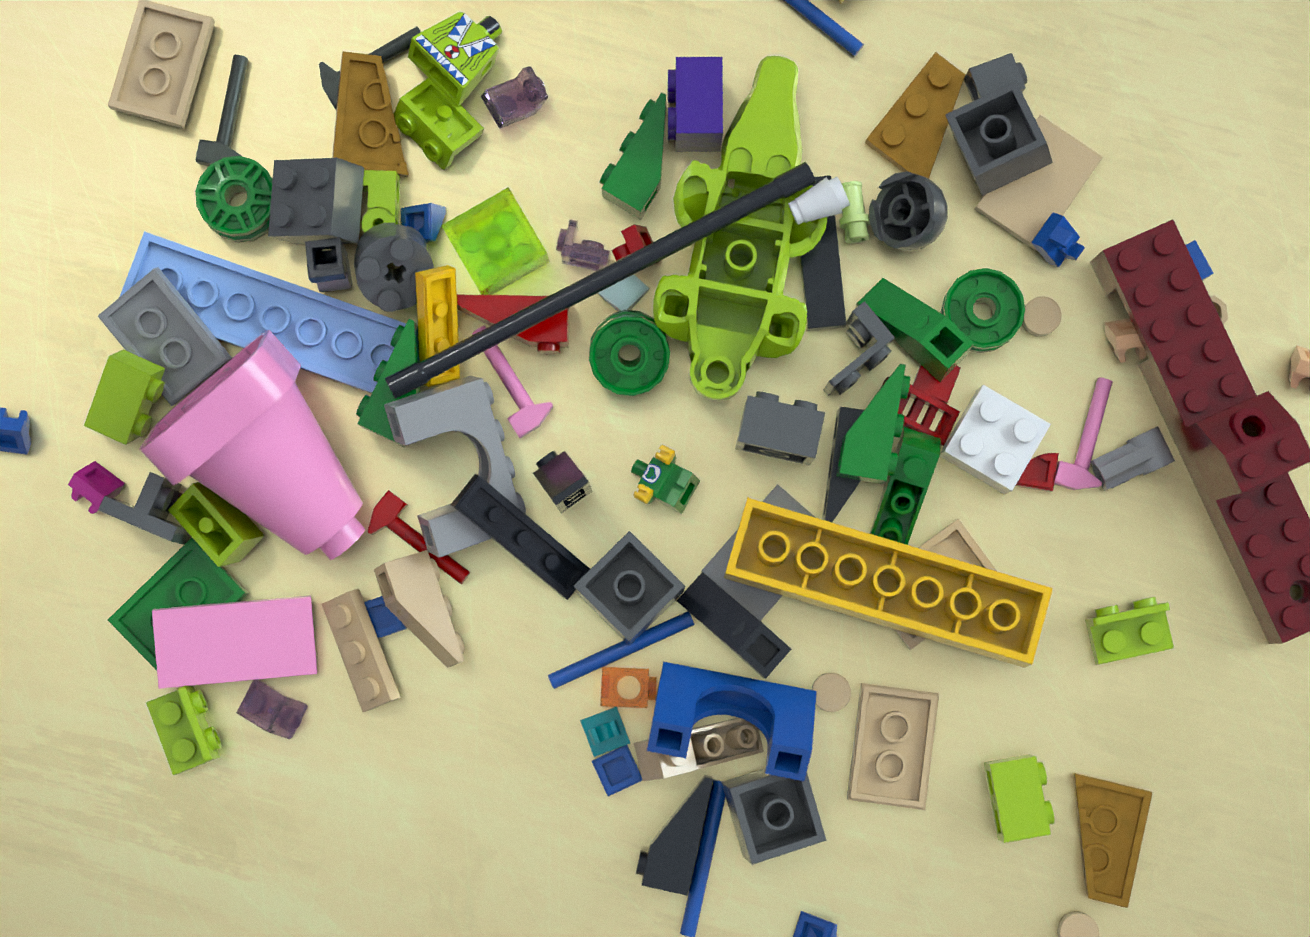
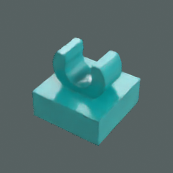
M617 706L580 720L594 757L630 744Z

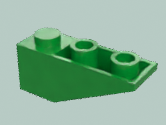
M662 92L656 102L652 99L647 102L639 117L643 121L636 134L632 131L627 134L619 149L623 155L616 166L612 163L607 166L599 183L603 184L601 188L603 198L640 220L661 189L666 115V94Z
M882 278L856 304L859 306L865 301L895 337L894 340L939 382L966 357L974 344L945 315L885 278Z
M408 319L405 327L399 325L390 343L394 350L388 362L382 360L373 378V381L377 382L371 396L365 395L356 412V416L360 417L357 423L359 426L402 447H405V445L394 441L384 404L419 393L420 387L395 399L385 378L415 362H420L418 325L411 319Z
M899 364L843 437L837 477L883 484L887 481V476H894L898 453L892 452L894 437H901L904 423V415L898 414L900 399H907L910 387V376L904 375L906 365Z
M906 427L903 428L895 453H898L894 476H887L870 534L908 545L940 457L941 438Z

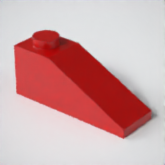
M457 294V309L491 326L548 296ZM569 308L512 338L529 347H537L538 353H560V348H569Z

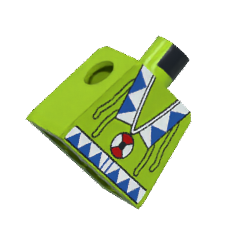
M458 12L415 35L411 40L408 58L457 106H460L493 67L499 51L497 44L493 40L501 35L502 29L496 19L491 16H486L476 24L465 13Z

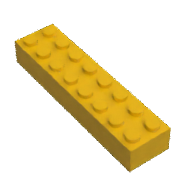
M747 498L724 574V578L1023 668L1033 664L1053 588L751 498Z

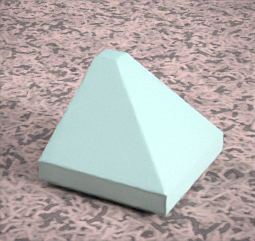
M632 275L597 294L619 312L631 310L650 288L635 275Z

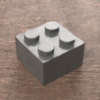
M1017 81L945 115L952 134L982 196L1053 163L1048 144Z
M340 158L274 160L268 237L293 244H305L306 241L337 237L341 238L343 244L359 243L364 167Z
M757 391L755 397L748 395L744 405L735 449L810 466L816 458L825 412L818 411V405L808 401L795 400L794 405L778 402V395Z
M629 531L574 585V590L630 646L684 592L685 585Z
M766 768L721 782L742 855L751 865L827 841L807 773L805 781L765 774Z

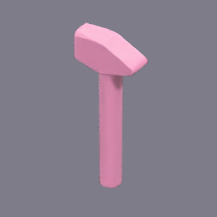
M486 326L476 329L472 334L474 335L484 330ZM498 345L484 351L520 409L507 419L518 437L522 438L540 427L553 409V404L551 402L533 403Z
M1097 378L1075 462L1071 464L1058 461L1055 485L1071 490L1097 488L1102 485V482L1088 470L1113 381L1106 378Z

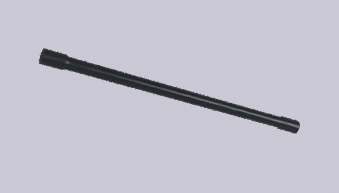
M804 162L776 176L771 182L451 347L421 362H415L385 378L388 387L395 399L426 384L435 376L779 199H785L816 183V180L809 165Z

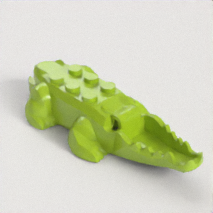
M766 56L762 59L755 73L752 89L741 104L722 142L721 165L718 169H710L708 164H700L699 161L693 160L684 171L677 183L673 197L675 216L681 227L771 182L776 176L801 164L800 120L795 99L798 84V67L794 61L782 56ZM729 179H735L734 188L728 187ZM813 185L785 199H779L696 242L693 248L688 276L665 275L659 280L653 301L655 323L669 337L688 343L691 360L690 381L694 390L701 396L715 401L732 398L742 388L746 372L750 369L757 356L778 358L791 354L802 340L807 322L806 304L800 303L795 298L783 295L789 258L802 256L817 245L826 229L827 217L797 225L788 203L794 201L812 188Z

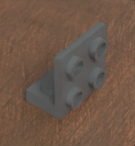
M865 301L852 311L846 322L849 326L846 332L857 347L861 349L865 346L868 350L828 381L824 388V392L828 396L835 390L839 395L843 394L861 377L858 371L865 366L871 371L885 360L891 352L888 346L895 337Z

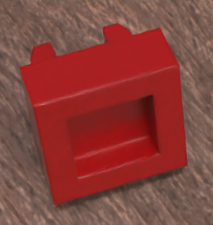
M633 224L621 231L626 243L611 251L615 260L618 261L653 243V240L646 226Z

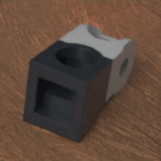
M341 238L306 241L308 278L311 283H317L319 292L351 289L350 264Z

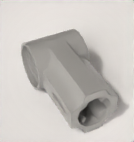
M1158 426L1127 440L1128 444L1091 461L1093 473L1102 482L1101 486L1104 490L1114 488L1137 475L1143 474L1144 476L1175 461Z

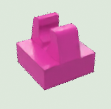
M93 461L75 472L68 485L73 488L71 498L75 502L83 497L92 503L88 511L94 514L99 510L104 496L115 498L120 494L125 483L99 463Z

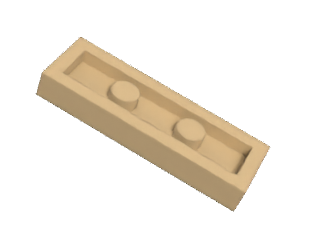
M360 590L348 591L322 603L362 712L400 698Z

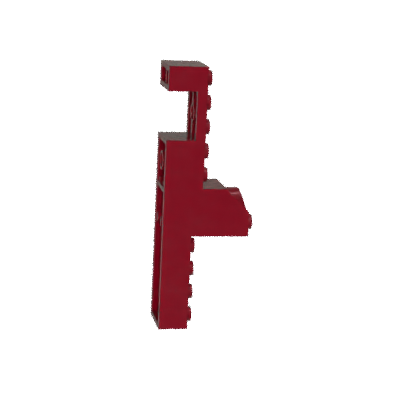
M1172 219L1101 251L1090 263L1105 295L1118 292L1149 359L1138 366L1268 643L1283 644L1310 632V518L1288 474L1289 471L1310 462V447L1298 422L1269 391L1256 395L1182 236ZM1293 585L1299 586L1302 590V595L1297 600L1292 599L1290 596V587Z

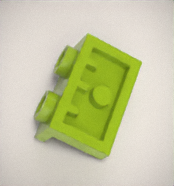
M429 78L399 99L394 112L395 122L399 130L403 134L410 136L423 150L425 156L430 161L435 162L442 170L447 169L451 165L456 154L481 137L484 130L461 105L457 106Z
M1156 597L1132 601L1134 609L1119 612L1118 605L1095 609L1096 617L1085 619L1095 665L1173 649L1174 645L1166 611L1170 610L1169 603L1157 604Z
M185 685L174 692L146 702L173 775L220 758L217 749L221 748V741L216 729L213 726H208L204 715L208 711V707L200 690L195 691L194 686Z

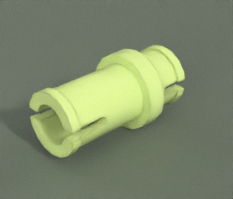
M859 181L842 183L850 206L842 209L843 217L839 220L840 228L845 230V242H864L870 238L867 229L870 222L869 215L865 213L862 183Z

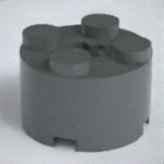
M381 223L366 231L360 238L354 255V268L360 291L368 301L386 312L406 309L417 304L415 272L434 268L428 244L423 236L412 227L395 223ZM393 263L396 267H400L392 269L388 268L387 265Z

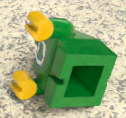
M661 445L659 447L660 453L656 452V458L653 457L649 464L639 459L633 464L631 473L641 478L637 486L639 490L638 492L635 491L633 496L645 504H651L657 499L662 504L682 514L700 480L694 473L675 464L677 458L674 450Z

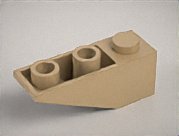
M425 550L385 562L375 568L374 572L386 607L447 668L463 662L464 643L460 634L454 631L450 619L452 616L451 604L448 598L442 595L438 583L440 579L439 568L433 558L430 559L428 551Z
M741 718L692 728L686 759L647 751L649 739L634 743L642 781L664 779L764 752L759 729Z

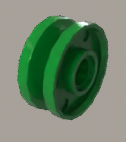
M242 156L224 157L212 163L200 176L195 190L196 207L208 226L222 238L235 242L253 241L269 231L273 178L267 169L253 159ZM238 192L247 193V199L242 205L230 206V201L234 194Z
M983 268L970 270L955 280L944 296L940 313L945 315L974 342L970 351L983 353L995 351L1013 338L1022 325L1025 304L1023 294L1013 279L1001 271ZM978 302L989 305L992 310L991 318L983 320L976 317L973 312V305Z
M622 310L612 313L597 325L591 336L589 362L593 375L604 388L616 394L635 396L648 392L662 381L669 368L670 349L666 333L657 327L653 317L642 311ZM625 345H634L640 350L639 356L631 361L622 359L618 352Z

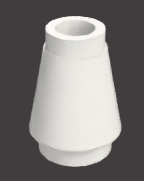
M826 177L794 201L788 203L797 225L803 222L841 214L842 209L850 206V203L838 177L828 180Z

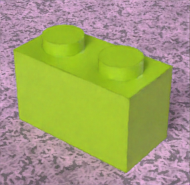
M124 349L108 356L84 426L125 445L139 437H144L152 422V417L149 416L151 406L158 401L164 389L165 383L161 379L165 368Z
M200 482L193 483L168 509L218 567L241 562L265 536L246 514Z
M1030 754L984 762L998 840L1007 843L1051 835L1049 825L1054 824L1055 820L1051 802L1044 800L1042 786L1047 785V776L1043 762H1037L1036 756Z

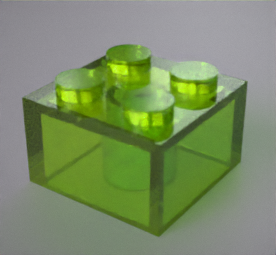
M509 187L441 225L480 295H492L549 262L545 248Z

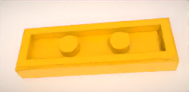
M449 265L415 272L420 362L459 342L456 269ZM460 365L435 376L424 385L430 387L460 379Z

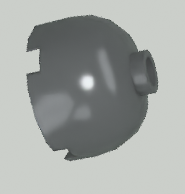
M907 171L895 173L880 184L878 188L882 190L876 200L872 199L869 207V222L874 235L880 241H884L890 247L910 251L923 249L940 236L948 219V205L942 190L927 177Z

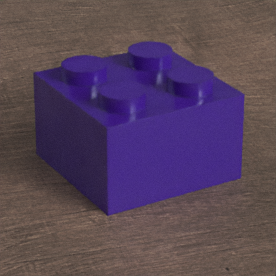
M676 57L675 69H668V103H675V107H668V140H675V152H721L723 137V57Z

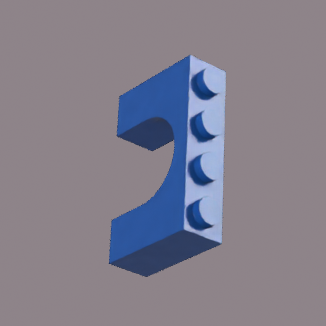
M663 662L647 751L686 759L692 728L696 722L713 715L735 716L755 725L766 737L768 750L765 774L805 781L812 753L817 691Z

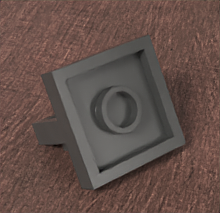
M152 472L149 473L135 506L104 496L98 510L171 542L184 545L192 538L183 526L167 520L170 513L168 509L182 495L179 492L182 484L172 485L167 478Z

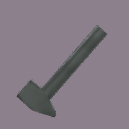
M414 27L369 53V55L381 56L382 62L385 63L410 48L412 38L421 33L419 27ZM320 62L322 88L333 107L337 109L340 71L336 72L324 62Z
M233 55L216 142L199 140L196 154V162L198 164L210 166L224 157L242 156L231 149L248 64V58L245 56Z

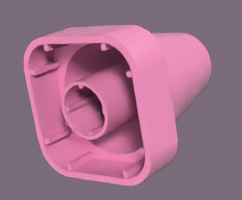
M267 330L171 409L152 428L139 449L172 485L179 483L190 475L302 554L307 555L320 548L332 560L352 546L365 531L362 524L354 517L362 507L363 502L295 383L301 364L270 330Z

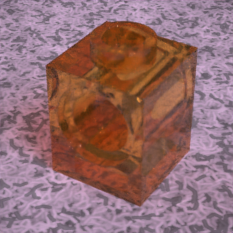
M602 667L600 706L648 708V700H656L657 677H649V669ZM625 676H633L640 683V692L632 699H626L618 692V682Z

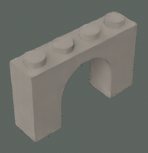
M467 376L384 404L394 441L397 443L409 445L449 431H459L467 436L478 454V475L523 513H526L524 501L521 495L515 492L512 478L515 477L513 463L508 456H505L501 442L505 439L503 428L500 422L494 419L491 405L494 403L493 393L489 384L484 382L483 378ZM451 504L417 515L428 552L439 558L491 539Z

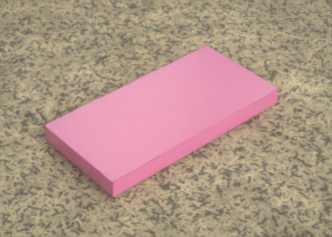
M311 595L152 610L159 689L182 687L185 685L193 686L317 674Z

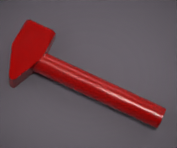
M388 490L373 509L368 533L374 535L387 527L418 552L427 550L423 535L399 518L408 504ZM428 552L430 559L433 558L441 570L461 585L471 572L449 555L439 558Z

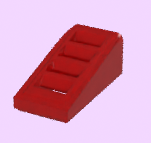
M887 377V378L884 380L882 386H883L884 383L888 380L889 377ZM910 384L907 399H900L898 414H902L909 398L914 399L907 416L904 415L903 427L941 438V446H944L960 411ZM925 404L929 407L921 421V424H919L916 421ZM937 411H940L943 415L935 431H932L929 428Z

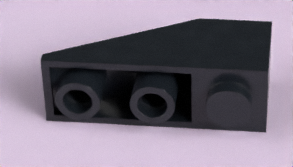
M703 572L677 600L681 606L762 678L766 679L791 651V648Z

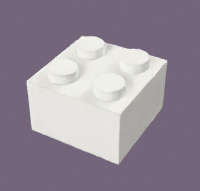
M982 385L976 390L940 452V457L1005 495L1014 489L1051 424L989 387Z

